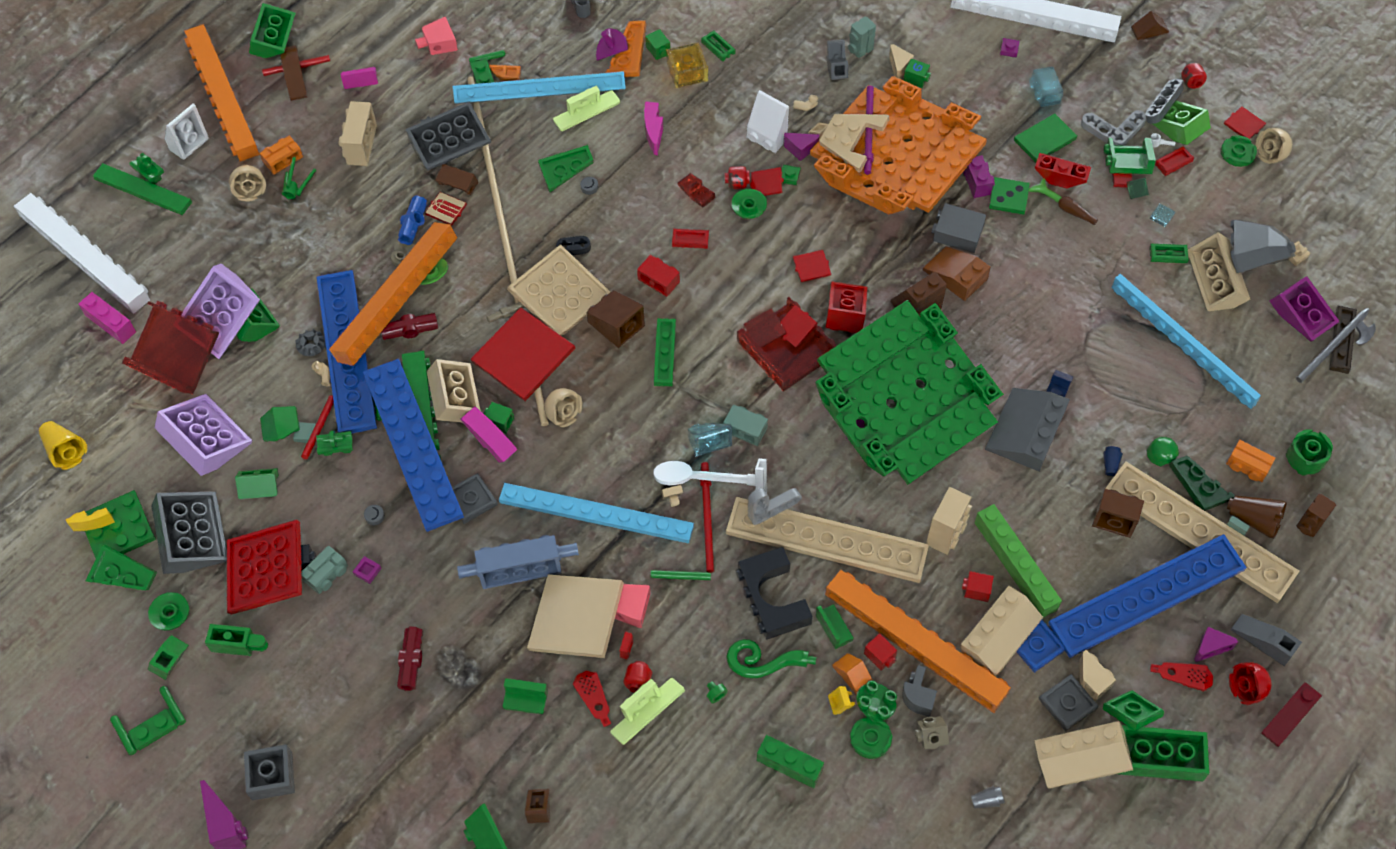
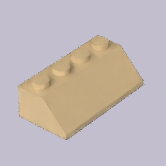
M1219 232L1188 249V255L1208 311L1236 308L1251 300L1242 274L1237 273L1231 258L1233 248L1230 240Z
M1008 586L962 642L961 653L969 655L973 662L979 666L986 667L992 675L997 677L1040 623L1043 616L1025 595Z
M1119 721L1035 740L1039 763L1048 789L1133 770L1124 729Z

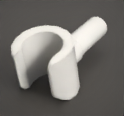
M1158 133L1151 135L1153 147H1158L1160 144L1175 146L1174 141L1161 139Z

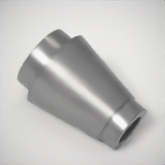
M993 785L971 796L974 809L1000 807V804L1004 803L1000 786L994 787Z

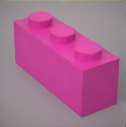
M93 292L78 303L87 318L121 344H124L136 333L128 318Z

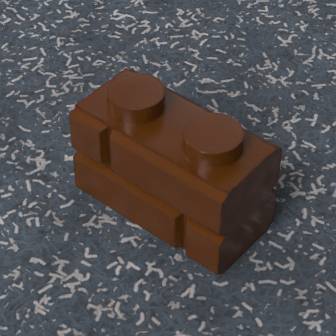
M1318 494L1296 525L1303 534L1314 537L1336 507L1335 502L1322 494Z

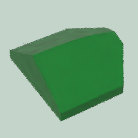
M295 406L272 407L260 418L262 437L265 442H275L284 439L293 432L300 430L297 408Z

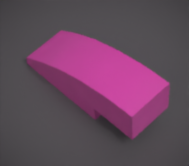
M645 101L646 137L654 155H658L663 133V117H659V103Z
M475 406L460 418L480 444L487 448L499 463L504 462L518 450L503 432Z

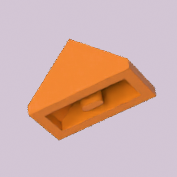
M849 653L832 664V667L856 695L860 687L872 680L864 662Z

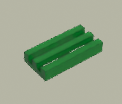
M714 30L701 38V43L722 62L725 61L726 57L729 58L731 54H736V49Z
M1150 244L1151 262L1188 263L1187 245Z

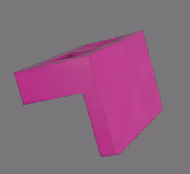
M375 67L341 73L344 89L378 84Z

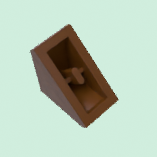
M1152 11L1148 12L1131 26L1137 40L1169 33L1164 20Z
M549 789L528 790L525 806V816L528 823L550 822Z

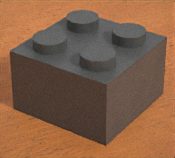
M287 744L244 752L246 794L252 801L295 793L293 756Z

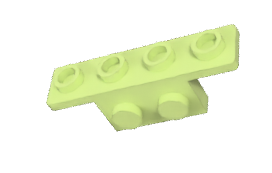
M594 86L567 99V112L554 117L553 121L560 131H564L620 104V100L612 90L600 95V90L597 86Z
M670 678L658 688L657 684L650 679L620 705L625 718L610 731L611 734L621 744H626L684 693V687L673 678Z

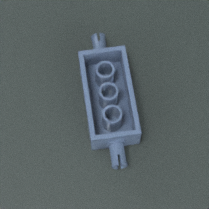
M544 535L538 539H524L513 544L503 543L493 548L483 547L478 551H474L475 563L457 566L459 579L477 575L480 578L482 588L487 589L547 577L548 575L562 574L561 558L579 555L577 543L559 546L556 545L554 535Z

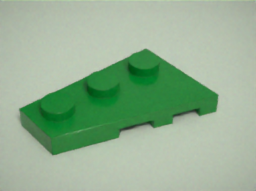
M588 145L538 160L549 193L594 163Z
M103 545L85 582H96L146 591L150 589L157 572Z

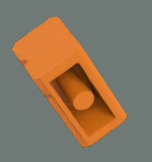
M290 135L279 139L276 144L266 147L260 152L263 163L273 175L291 165L293 157L296 158V161L303 158L301 148Z
M1239 439L1226 464L1233 471L1248 475L1253 481L1263 482L1276 457Z

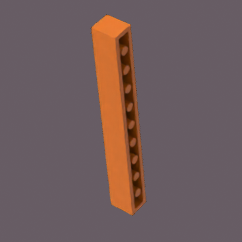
M204 24L185 30L187 38H184L187 48H192L189 52L192 59L197 60L194 61L197 71L202 72L199 73L202 83L206 82L204 87L207 95H212L209 97L213 107H217L214 111L217 118L222 119L219 123L223 132L227 131L225 137L228 144L232 143L230 149L233 156L237 155L241 162L260 155Z
M434 222L329 349L338 363L352 366L356 364L456 241L457 236L451 225Z
M840 570L826 587L825 595L991 712L995 713L1007 697L1011 687L1008 686L1005 680L995 677L989 669L973 662L969 655L960 653L952 643L940 639L936 632L924 628L917 619H911L901 608L891 605L884 596L875 594L868 585L858 582L851 573H845Z

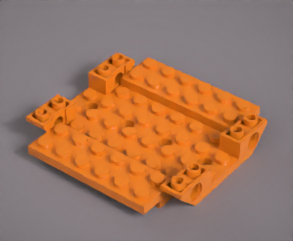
M892 76L883 86L884 91L874 87L873 114L889 115L890 120L883 132L875 129L872 131V153L874 157L871 165V174L866 175L864 167L861 172H857L849 163L846 164L842 158L833 155L823 148L819 141L810 150V156L818 159L814 167L829 186L888 215L904 211L906 207L912 210L917 207L929 213L972 162V159L986 145V138L969 131L978 123L981 116L952 102L946 109H943L921 99V88ZM867 87L843 114H866ZM865 130L852 152L861 155L865 153ZM905 139H910V140H912V141L904 142ZM885 162H892V164H888V165H886V164H884V163H885ZM867 184L872 185V187H868V188H866V187H864V186L867 185Z

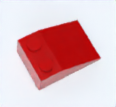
M831 281L825 328L834 331H848L850 333H857L862 330L866 316L867 287Z

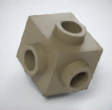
M941 716L926 717L923 720L917 721L918 729L915 730L917 742H921L924 749H936L939 746L949 744L947 724Z

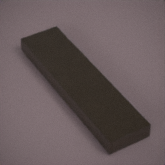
M1337 306L1335 316L1340 322L1334 325L1333 339L1356 317L1357 309ZM1355 329L1331 352L1329 370L1349 374L1351 371Z

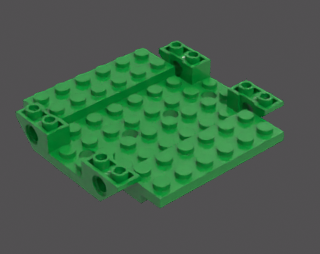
M906 300L817 359V362L826 373L825 376L815 382L824 407L868 467L883 477L897 470L907 485L997 424L998 421L986 405L991 404L1004 395L982 364L975 367L954 339L958 332L936 303L922 311L919 316L910 302ZM945 360H951L954 367L948 368L945 365ZM917 379H920L924 382V388H920L916 385ZM887 399H892L895 402L894 408L887 406ZM856 420H864L865 428L858 427Z

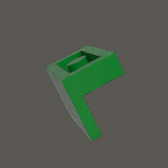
M278 468L239 471L235 476L238 498L248 499L277 496L276 479L279 476Z
M834 604L824 609L821 605L816 608L815 616L835 650L853 641L854 637Z
M505 678L503 709L535 714L544 713L548 694L546 684Z

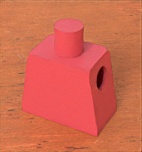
M446 17L423 26V37L415 39L418 49L428 47L432 55L458 50L455 36Z
M624 584L615 619L642 629L651 594L650 586Z

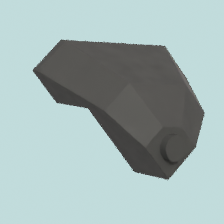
M1245 220L1231 221V227L1234 232L1231 233V245H1234V250L1231 251V258L1237 273H1244L1263 265L1276 264L1296 256L1294 253L1296 252L1294 243L1274 226Z

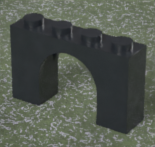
M784 547L738 561V569L736 570L738 580L742 581L745 586L743 587L745 598H749L751 601V613L758 618V630L760 634H764L766 640L812 625L813 616L806 599L785 606H773L765 602L759 593L761 585L766 580L790 572V562Z

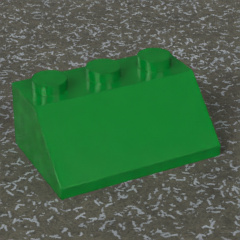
M262 3L250 41L249 54L262 58L283 54L296 13Z
M251 289V291L259 298L254 289ZM261 299L237 333L240 341L256 342L280 327Z
M486 804L480 805L464 821L466 829L463 832L468 842L473 840L476 846L473 849H507Z

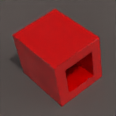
M970 571L968 578L963 579L962 589L965 590L964 597L988 602L994 576Z
M880 633L865 646L864 655L881 671L885 667H891L897 660V649Z

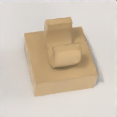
M1299 241L1294 243L1296 248L1294 253L1296 256L1288 259L1295 266L1310 255L1307 248H1304Z
M681 485L662 489V498H669L671 507L680 504L678 496L683 493Z

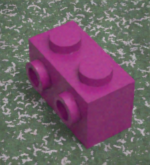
M982 155L976 156L963 171L973 198L991 195L992 187L995 185L994 177L989 173L988 163L984 161Z

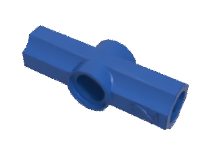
M418 195L412 197L407 213L401 216L400 222L402 226L398 234V241L401 244L411 245L418 227L424 224L423 214L427 206V200L424 197Z

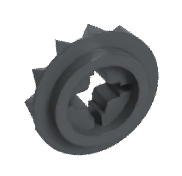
M314 329L312 331L305 330V333L299 334V338L295 340L298 352L304 356L319 354L326 344L322 333ZM306 340H313L314 344L309 343L307 345Z

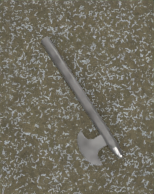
M1369 308L1361 311L1296 377L1299 383H1302L1355 328L1359 332L1357 344H1365L1373 337L1376 328L1375 323L1367 327L1363 322V319L1369 312Z

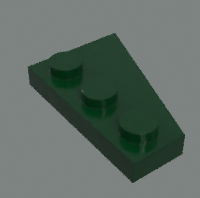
M1186 455L1173 460L1169 464L1193 501L1202 510H1209L1229 502L1230 498L1234 499L1235 495L1232 492H1226L1221 487L1220 482L1217 480L1213 481L1207 476L1205 470L1189 456Z

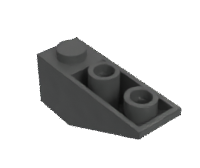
M1241 614L1231 628L1234 633L1283 666L1287 664L1302 643L1283 629Z

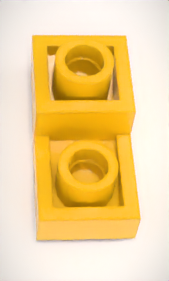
M107 508L97 510L89 516L85 511L78 512L65 519L73 531L94 530L115 522Z

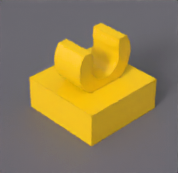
M839 686L828 695L833 715L841 714L846 709H850L855 705V702H850L849 697L852 695V692L847 691L846 686Z

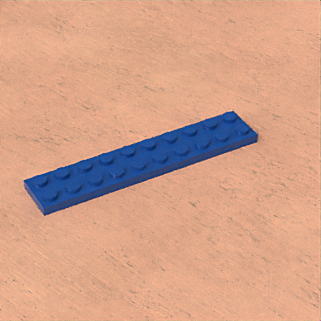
M353 270L317 276L338 433L348 431L357 433L377 429L373 397L363 374V371L368 370L366 351L356 364L352 366L338 363L329 350L360 313Z
M396 359L363 371L426 532L464 518L400 360Z
M1223 534L1050 620L1048 624L1064 646L1068 657L1071 658L1245 571L1247 567Z

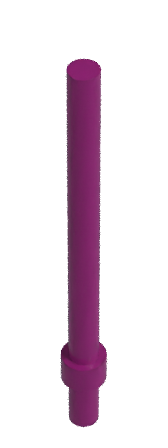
M871 85L867 86L866 114H873L874 87ZM866 127L865 153L863 154L867 157V162L864 165V173L866 175L871 174V165L874 157L872 153L873 129Z

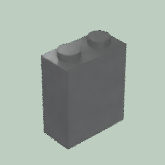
M945 203L943 210L939 209L936 218L939 220L938 224L934 223L931 233L934 234L933 241L975 253L987 215Z

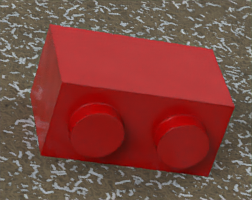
M649 255L637 269L638 280L666 297L680 283V272L675 267H670L660 258H655L652 255Z

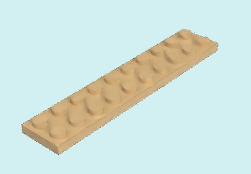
M1128 462L1123 464L1105 488L1144 500L1140 516L1192 549L1224 534L1247 567L1245 571L1235 575V577L1276 603L1281 600L1300 572Z
M736 497L726 529V535L778 548L784 547L786 550L920 583L929 547L928 544L788 509L762 523L753 525L748 517V499Z

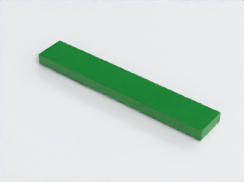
M103 163L93 175L94 180L180 215H183L192 204L190 198Z

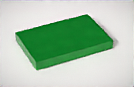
M1055 113L1014 137V141L1035 163L1039 153L1051 155L1077 139V135Z

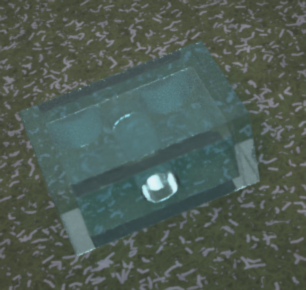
M1054 67L1033 70L1032 77H1030V86L1034 88L1035 99L1039 101L1040 106L1061 104L1064 92Z

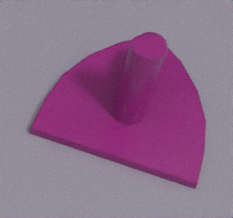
M605 29V31L601 32L602 38L597 46L596 59L598 61L628 50L626 37L616 29Z

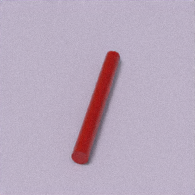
M329 55L300 61V66L303 68L331 61ZM282 65L262 69L264 76L284 72Z
M332 395L328 397L302 452L301 457L303 459L309 458L317 441L316 435H320L334 405Z

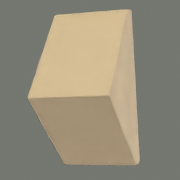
M890 45L889 59L894 77L902 79L905 69L914 55L896 45Z

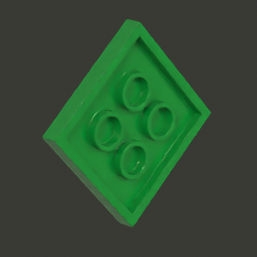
M135 490L85 511L89 516L97 510L107 508L115 521L110 525L85 531L95 558H97L103 545L126 554L156 540Z

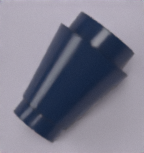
M1115 446L1105 448L1103 452L1105 475L1115 476L1117 474L1123 455L1121 448Z

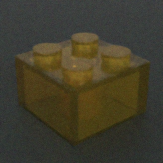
M699 42L666 49L667 66L675 88L708 81V66Z

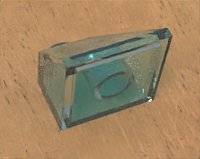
M705 423L702 425L696 424L688 428V438L695 457L732 446L731 424Z

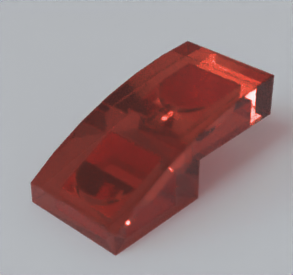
M691 173L677 182L678 186L702 208L716 198L715 193L703 186L702 180Z

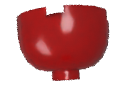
M1244 662L1233 666L1235 669L1233 673L1229 674V686L1234 697L1238 695L1239 699L1242 700L1240 703L1244 705H1252L1265 700L1272 688L1268 671L1260 664L1253 662Z

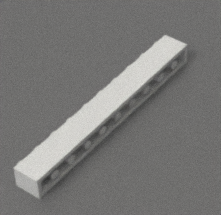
M1047 0L951 1V8L1114 43L1121 16Z
M30 193L14 205L22 219L131 313L134 314L150 301L147 295L148 290L143 284L138 285L136 279L131 274H125V270L119 264L115 265L109 255H103L97 245H91L90 240L85 235L81 236L73 225L69 226L63 216H57L56 211L51 206L47 207L39 196L36 198Z

